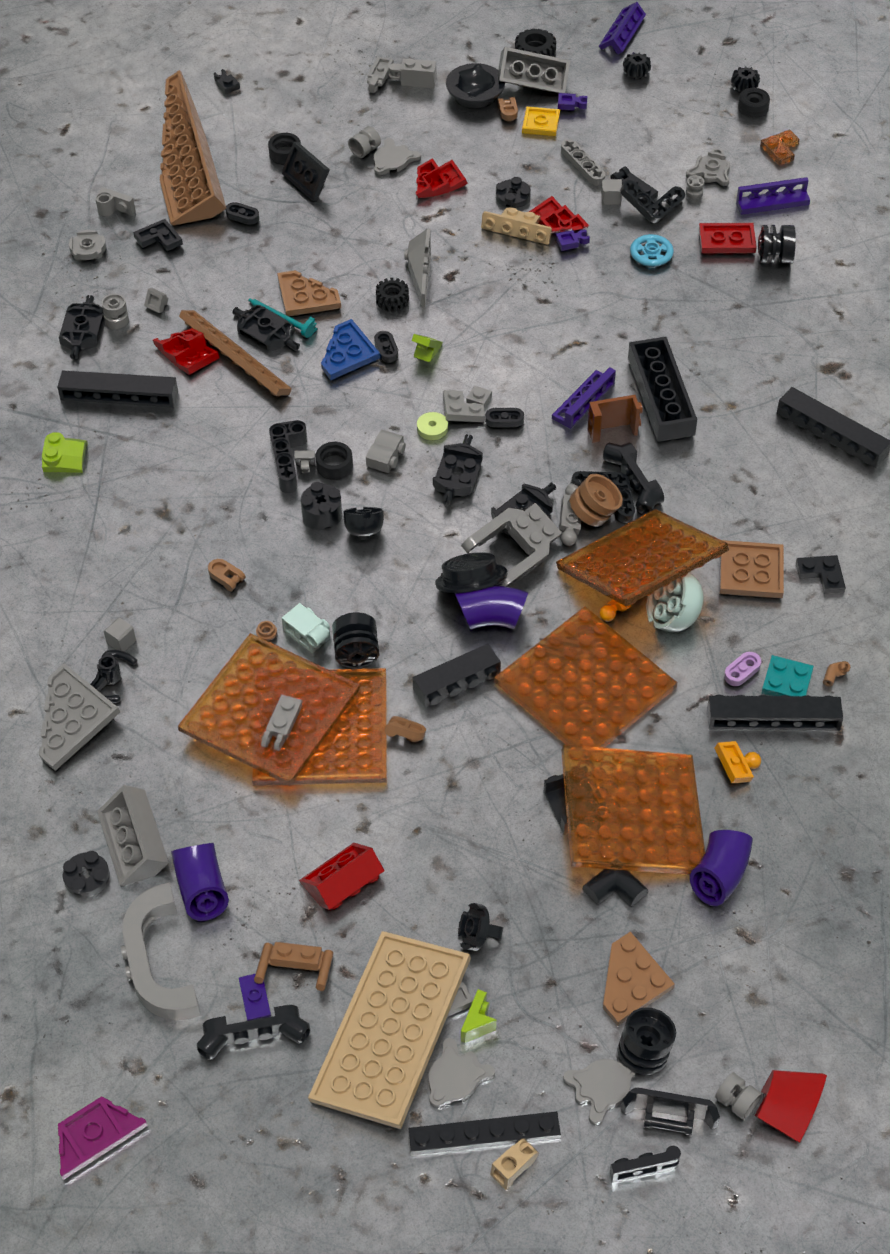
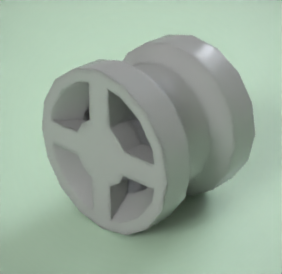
M698 175L690 176L687 179L686 194L692 198L701 197L704 190V179Z

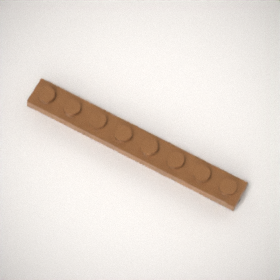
M181 310L179 317L185 321L187 326L202 332L210 345L217 347L223 355L231 358L235 365L242 367L246 374L253 376L260 385L267 387L272 395L277 397L290 395L292 390L290 386L195 310Z

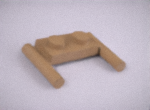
M275 942L273 946L271 943H265L254 981L258 984L263 983L268 964L305 970H320L316 989L323 991L326 987L334 953L331 950L323 952L322 947L282 942Z

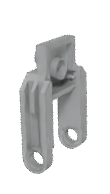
M536 503L525 511L513 508L506 509L469 536L461 545L468 554L475 547H480L500 531L507 528L508 533L530 555L509 570L507 577L498 584H495V586L511 587L541 565L549 555L550 544L562 534Z

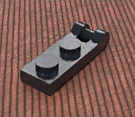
M626 166L610 176L611 179H622V185L625 181L632 180L652 199L658 197L656 189L632 174ZM638 199L640 202L646 205V202L643 199Z
M669 1146L666 1152L654 1155L653 1153H644L638 1158L631 1160L628 1158L618 1159L610 1167L611 1181L615 1183L674 1170L678 1167L681 1151L677 1146Z

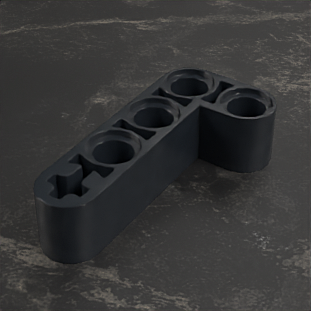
M300 420L276 423L269 428L270 444L279 488L284 493H292L297 489L296 470L291 448L303 446L307 442L306 424Z

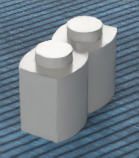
M382 429L366 455V466L389 473L392 468L396 467L399 455L405 451L406 443H404V436Z

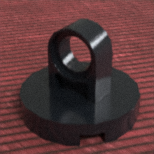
M478 903L469 904V911H464L461 915L458 937H462L463 942L460 943V946L464 950L478 951L483 946L487 936L501 939L504 927L490 924L489 912L484 905Z

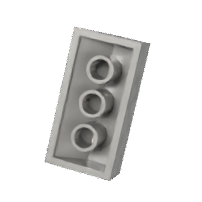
M504 47L499 61V81L554 93H565L570 60Z
M123 785L97 811L120 886H126L154 877L169 863L145 789Z

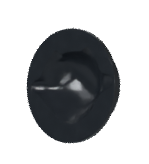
M471 63L452 70L447 76L446 88L460 105L477 109L491 105L503 92L505 82L499 81L498 69L486 64Z
M468 553L445 561L442 564L443 573L436 579L435 585L438 590L443 592H471L498 584L507 577L508 572L506 567L496 564L495 556L491 553Z

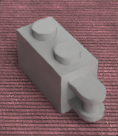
M403 59L402 64L392 63L389 65V78L401 80V86L434 89L437 78L436 61Z

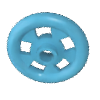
M655 234L640 236L632 242L630 253L639 264L656 267L670 261L674 249L666 238ZM661 251L666 252L665 255H660Z

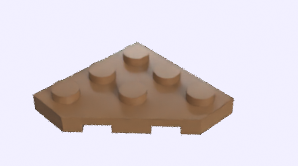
M296 270L277 273L287 316L341 308L337 289L332 287L329 289L323 286L322 282L311 277L307 279Z
M631 931L612 943L603 1009L613 1022L619 1026L627 1020V1017L634 1010L647 1007L674 989L675 983Z

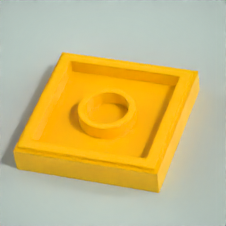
M527 106L522 133L556 136L560 110Z

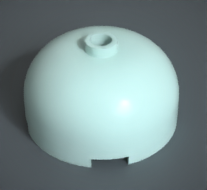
M671 567L661 572L656 578L658 582L653 593L649 592L647 597L646 611L648 621H654L655 628L667 632H680L689 628L697 620L703 607L704 596L702 586L694 575ZM656 619L664 621L666 623L660 624Z

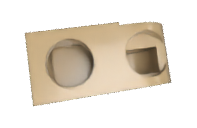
M521 1139L492 1163L490 1175L507 1190L514 1180L535 1162L539 1152L525 1139Z

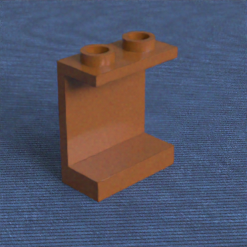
M636 395L589 402L587 429L592 443L600 442L601 429L630 425L633 435H638V428L641 427L640 414H642L643 409L641 402L637 401Z

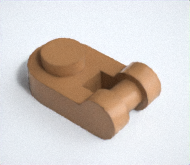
M510 97L508 100L498 99V109L502 119L506 121L515 120L518 117L515 97Z
M215 559L208 564L210 577L222 584L230 592L236 588L238 582L241 583L246 578L240 569L223 559Z
M393 716L384 731L390 737L399 735L411 742H418L424 739L426 728L417 722Z

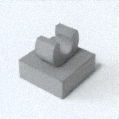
M149 288L144 306L161 313L164 310V306L167 305L169 297H167V294L154 288Z
M314 450L295 451L296 466L301 465L302 473H310V465H316Z

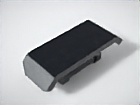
M639 1087L629 1091L622 1099L621 1111L625 1115L634 1109L646 1110L645 1128L655 1127L685 1133V1135H692L694 1119L704 1120L711 1130L718 1127L720 1120L718 1109L711 1100ZM652 1111L687 1117V1122L652 1117Z

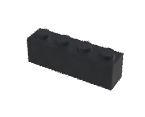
M485 644L412 677L413 690L425 708L437 705L446 698L454 697L468 688H474L488 679L496 678L501 674V661L491 646Z

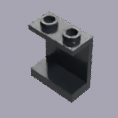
M586 767L575 768L568 773L559 776L553 775L544 780L543 792L564 835L606 821L607 809L604 803L598 804L587 782Z

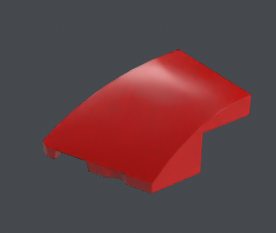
M432 158L417 167L416 196L418 198L435 197L452 192L468 184L453 160L438 167Z
M553 196L529 211L540 216L538 224L551 227V233L586 229L589 227L579 214L574 215L566 205L561 206Z
M193 328L170 334L171 337L168 339H153V343L158 350L176 367L189 375L219 359L218 351L207 347L204 334Z
M772 1070L761 1090L765 1097L755 1117L800 1143L820 1100L827 1075L823 1073Z

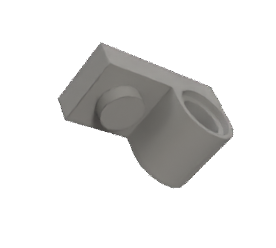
M102 187L95 197L98 213L101 216H110L116 210L133 215L136 211L134 199L131 196Z

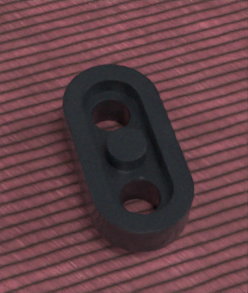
M232 202L226 206V216L229 219L248 225H253L260 219L259 211L254 207L238 202Z
M388 331L377 332L374 336V344L380 352V359L387 363L396 361L399 354L393 335Z
M491 408L486 411L485 422L490 427H519L524 423V412L519 408Z

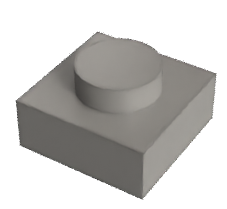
M474 385L466 398V403L484 404L485 409L492 397V391Z

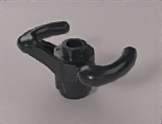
M105 651L99 659L96 678L90 685L100 691L105 685H113L121 679L119 662L115 658L123 659L131 665H136L137 659L124 651ZM119 695L105 696L112 703H118L121 700Z

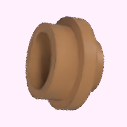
M263 621L256 628V635L262 641H270L276 637L277 628L272 622Z

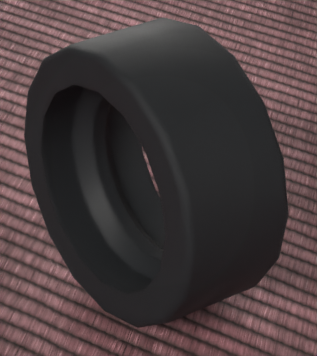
M288 132L275 134L268 141L269 157L271 160L279 164H285L290 150L281 151L277 150V148L282 146L292 147L293 142L301 144L299 137Z
M337 441L328 442L321 445L316 451V469L323 477L340 479L351 472L353 468L352 450L346 444ZM333 455L342 456L346 459L339 465H328L323 462L326 457Z

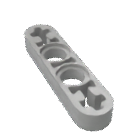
M566 139L562 141L561 153L590 184L594 186L602 185V180L605 179V172L574 140Z

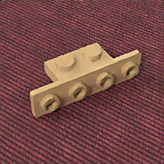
M506 208L501 215L484 211L482 214L481 228L546 245L550 243L552 232L551 227L538 224L540 216L535 215L533 212H522L516 208Z

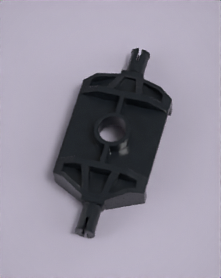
M87 295L86 301L83 303H72L66 310L59 342L60 345L72 350L70 358L73 360L74 357L75 360L78 359L79 351L94 348L98 345L97 336L104 313L100 305L93 304L94 297L90 295V298Z
M255 305L245 311L238 307L233 309L232 313L239 317L237 323L238 334H241L242 331L267 345L268 352L285 346L292 348L294 351L299 349L300 344L291 340L295 332L294 324L261 305Z
M468 434L465 435L463 443L444 445V453L436 476L433 477L434 488L439 492L445 493L442 500L444 504L447 502V505H450L452 497H455V495L467 496L472 493L483 460V453L470 445L473 436L470 434L469 437ZM455 472H461L462 474L459 475V476H457V475H454L453 473H455Z
M551 482L541 489L525 483L522 484V490L498 509L495 507L491 508L492 519L508 508L525 511L534 503L548 516L553 512V504L548 495L556 490V485ZM505 528V529H503L502 531H500L502 534H503V533H506V534H508L509 536H511V535L508 533L507 528Z

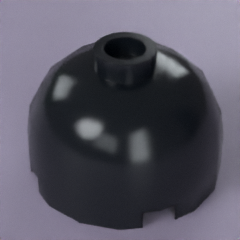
M356 507L343 511L344 525L347 531L352 535L358 536L359 540L371 539V535L377 534L383 526L384 510L382 508L363 507V509L357 510Z

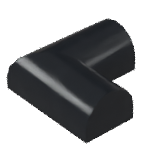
M617 859L583 885L582 888L598 905L614 892L631 907L648 894V889Z

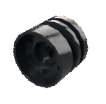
M762 225L758 237L760 263H766L767 258H769V263L773 264L776 255H778L780 264H793L796 248L795 226L781 225L779 233H777L775 225H771L770 232L768 225Z
M353 612L341 615L334 621L332 631L335 660L340 665L349 668H360L371 665L378 659L376 621L372 616L366 613Z
M654 1008L634 1010L627 1017L617 1048L619 1059L623 1065L631 1071L642 1075H650L661 1071L667 1063L677 1033L671 1018L664 1012Z

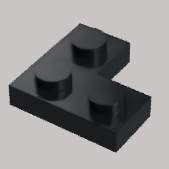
M166 219L133 232L134 238L142 248L157 241L161 243L166 251L183 245L182 238Z
M838 555L796 559L799 579L820 578L824 594L845 593L846 586Z

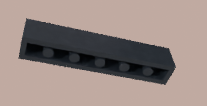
M62 370L57 386L59 397L62 401L174 407L178 393L176 377Z
M791 387L779 399L777 414L862 460L866 464L877 468L889 455V439L796 388Z
M809 695L709 696L707 705L709 730L840 731L843 722L841 697L829 695L824 697Z

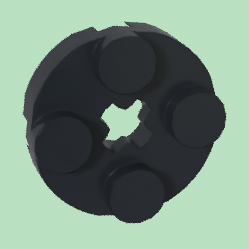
M513 177L496 185V200L500 205L506 207L507 204L512 205V208H520L529 202L531 196L530 186L522 181L520 177Z
M88 851L77 854L70 860H67L63 864L62 877L65 887L70 893L81 894V897H90L98 894L105 888V883L110 877V871L103 857L99 856L95 851ZM84 871H91L88 878H85V876L80 877V875Z

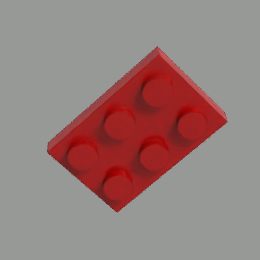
M699 223L701 253H756L754 223Z

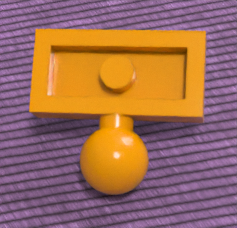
M736 741L718 742L714 749L731 783L751 782L754 776L750 769H756L760 766V755L756 752H749L743 756Z

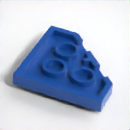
M350 319L335 326L334 334L326 349V355L321 362V369L330 380H333L380 359V352L356 323Z

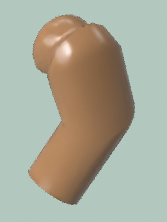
M847 661L830 664L827 667L823 684L828 687L833 686L836 677L843 676L850 671V664Z

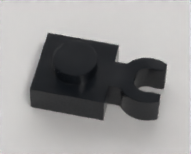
M224 69L221 70L222 75L214 73V80L217 82V86L225 94L240 89V83L232 75L227 76Z

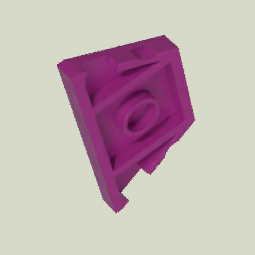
M101 1096L58 1123L60 1175L62 1179L68 1178L147 1127L146 1120L132 1115L121 1106H115L112 1104V1101Z

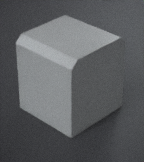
M622 179L602 180L601 201L603 205H621L622 194L620 189L622 187Z
M120 617L104 630L106 643L115 650L125 652L136 642L134 628Z

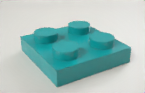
M772 655L761 693L770 696H805L814 666Z

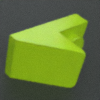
M413 334L412 341L417 343L414 357L430 362L443 342L428 336Z
M478 989L461 1029V1042L467 1043L497 1029V1020L486 1016L490 1003L487 1002V992Z

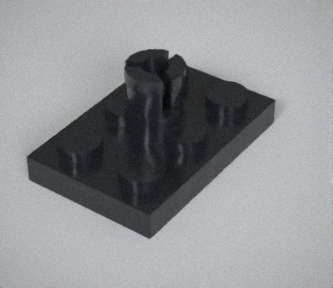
M293 142L281 174L312 201H317L330 169L299 142Z

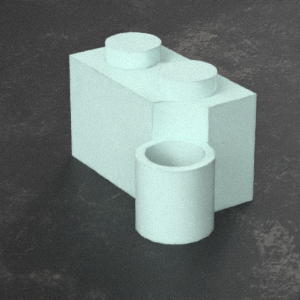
M301 603L282 617L283 631L311 653H314L331 639L328 622L317 617L310 608L304 607Z

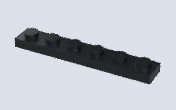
M557 1111L408 1128L411 1156L516 1144L521 1139H525L527 1142L561 1139Z

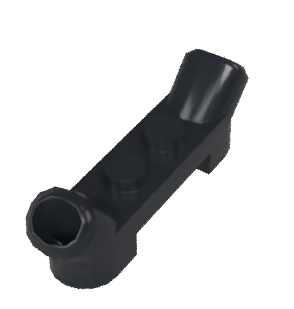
M628 442L623 445L607 443L603 451L604 461L620 466L621 472L628 477L632 490L636 491L639 495L635 505L636 510L644 515L651 514L655 505L664 502V493L656 479L648 482L636 463L637 450L632 443Z
M295 1005L274 1007L275 1016L228 1025L226 1016L206 1020L202 1025L204 1035L197 1043V1050L204 1058L214 1059L225 1045L233 1043L240 1045L255 1039L268 1040L277 1035H285L299 1044L304 1042L309 1036L310 1025L300 1018L299 1008Z

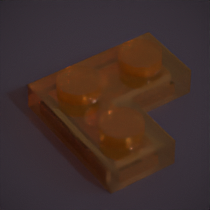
M789 129L762 139L760 146L780 166L794 160L795 154L789 148L799 145L800 139Z

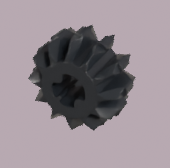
M633 52L632 55L627 54V57L624 58L623 71L628 78L641 79L642 77H647L650 73L651 61L650 57H647L646 54H640V52L636 54Z
M739 67L738 70H734L731 77V86H733V90H738L739 93L748 88H758L760 83V74H758V70H753L752 67Z

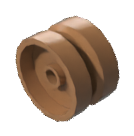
M590 474L571 494L569 501L572 510L583 522L597 527L602 526L622 506L623 499L621 492L610 479L603 475Z

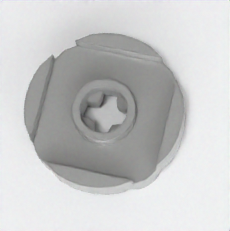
M95 230L80 231L76 237H71L69 240L70 252L77 261L100 259L103 257V252L106 249L105 238L102 234L98 235Z

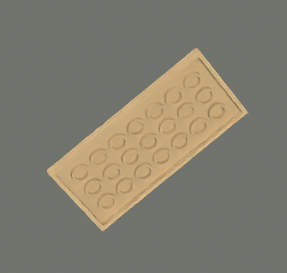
M382 931L309 1094V1101L401 1129L471 960L470 954Z

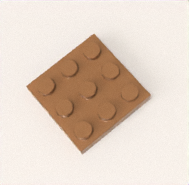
M722 540L720 594L783 598L784 545Z

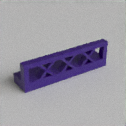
M638 2L621 10L599 45L601 50L612 46L617 54L624 51L646 16Z
M807 177L738 187L736 204L740 214L745 215L810 205V198L807 193L809 180ZM802 184V189H793L795 186ZM780 187H786V188H785L783 191H781V192H777V191H776V190H778ZM762 190H769L765 194H759ZM744 192H751L750 195L742 197Z
M611 367L604 373L595 370L552 414V419L571 429L589 411V402L598 401L615 384L616 370ZM562 413H565V418L561 417L560 415Z

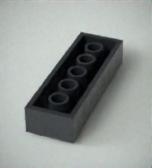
M667 337L629 342L628 360L657 442L695 436L697 417Z

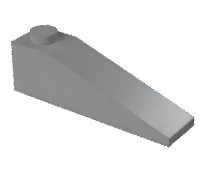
M431 229L424 230L409 241L408 249H405L404 260H408V270L421 307L426 305L431 261Z

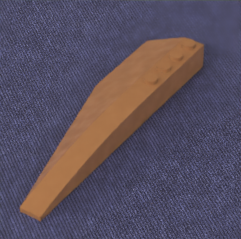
M179 70L166 79L165 95L167 99L164 101L166 112L163 117L165 123L163 124L162 133L164 149L161 151L163 163L160 164V169L162 170L160 183L172 225L212 218L227 209L200 118L182 72Z

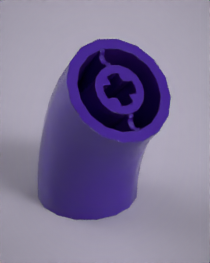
M491 586L471 592L455 593L470 630L484 626H501L514 630L528 595L526 591L505 586Z
M717 830L709 834L706 852L690 874L691 887L697 897L704 903L711 906H719L735 891L749 862L753 838L750 835L734 830Z
M214 843L200 844L171 851L177 882L187 914L192 919L198 921H207L222 914L228 906L229 898L219 869Z

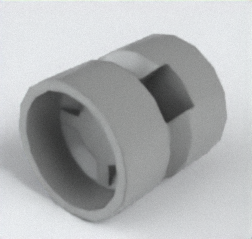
M367 126L348 141L351 152L358 158H363L381 144L380 135L371 126Z
M117 293L106 295L101 301L105 324L111 329L125 327L129 322V316L124 296Z
M734 1072L724 1080L715 1095V1098L726 1107L731 1105L732 1111L743 1120L751 1114L762 1097V1093L753 1086H745V1080ZM736 1092L739 1093V1095L737 1096V1098L734 1097V1095L736 1094Z

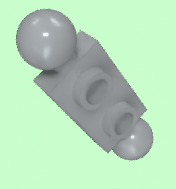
M572 483L565 489L560 511L559 530L564 531L561 534V541L566 546L576 543L577 535L581 530V519L574 513L569 501L571 494L578 488V486Z

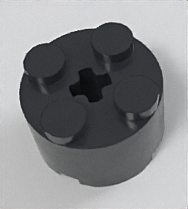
M314 482L302 493V517L308 527L314 530H325L326 527L331 526L333 528L339 524L342 519V502L338 489L328 484Z

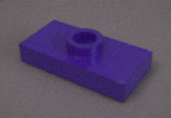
M255 974L238 977L247 1021L271 1017L264 981L261 984L254 981Z

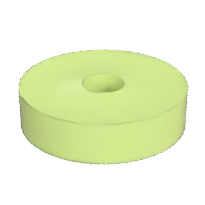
M437 412L425 413L417 420V432L426 440L441 439L448 432V420H446L444 415Z

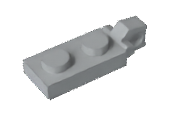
M376 58L368 74L367 84L369 85L370 93H376L378 86L384 84L390 73L389 65L394 63L393 59Z

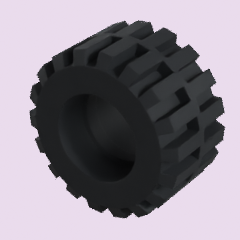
M527 29L516 36L515 49L556 57V38L552 33H548L547 30Z

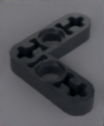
M632 180L625 181L620 189L622 196L651 223L660 222L685 198V191L678 186L671 188L656 202ZM677 194L678 196L673 200V195ZM638 199H643L646 205L640 204ZM662 202L668 203L670 208L664 207Z
M577 471L572 475L570 484H575L578 487L590 474H599L610 479L617 486L621 495L627 498L622 501V506L615 512L616 519L622 523L632 521L635 507L629 479L624 473Z

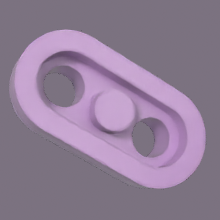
M754 652L743 653L726 667L725 681L732 686L742 685L759 671L761 666L760 656Z

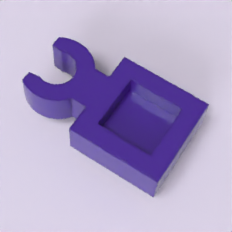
M559 93L558 109L575 110V107L587 109L588 96L576 97V94Z
M585 229L580 230L578 233H574L571 230L556 233V241L561 251L578 248L579 243H590V236H587V230Z

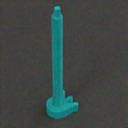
M249 298L248 300L253 306L261 305L294 324V327L301 330V335L309 338L318 330L315 327L317 323L312 317H309L302 324L256 299Z

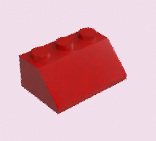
M352 843L299 881L321 907L332 910L338 908L348 896L351 897L361 891V887L367 883L375 882L385 870L373 848Z

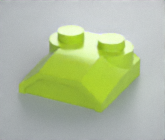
M58 432L48 434L42 451L43 472L83 473L87 440L64 438L63 434Z

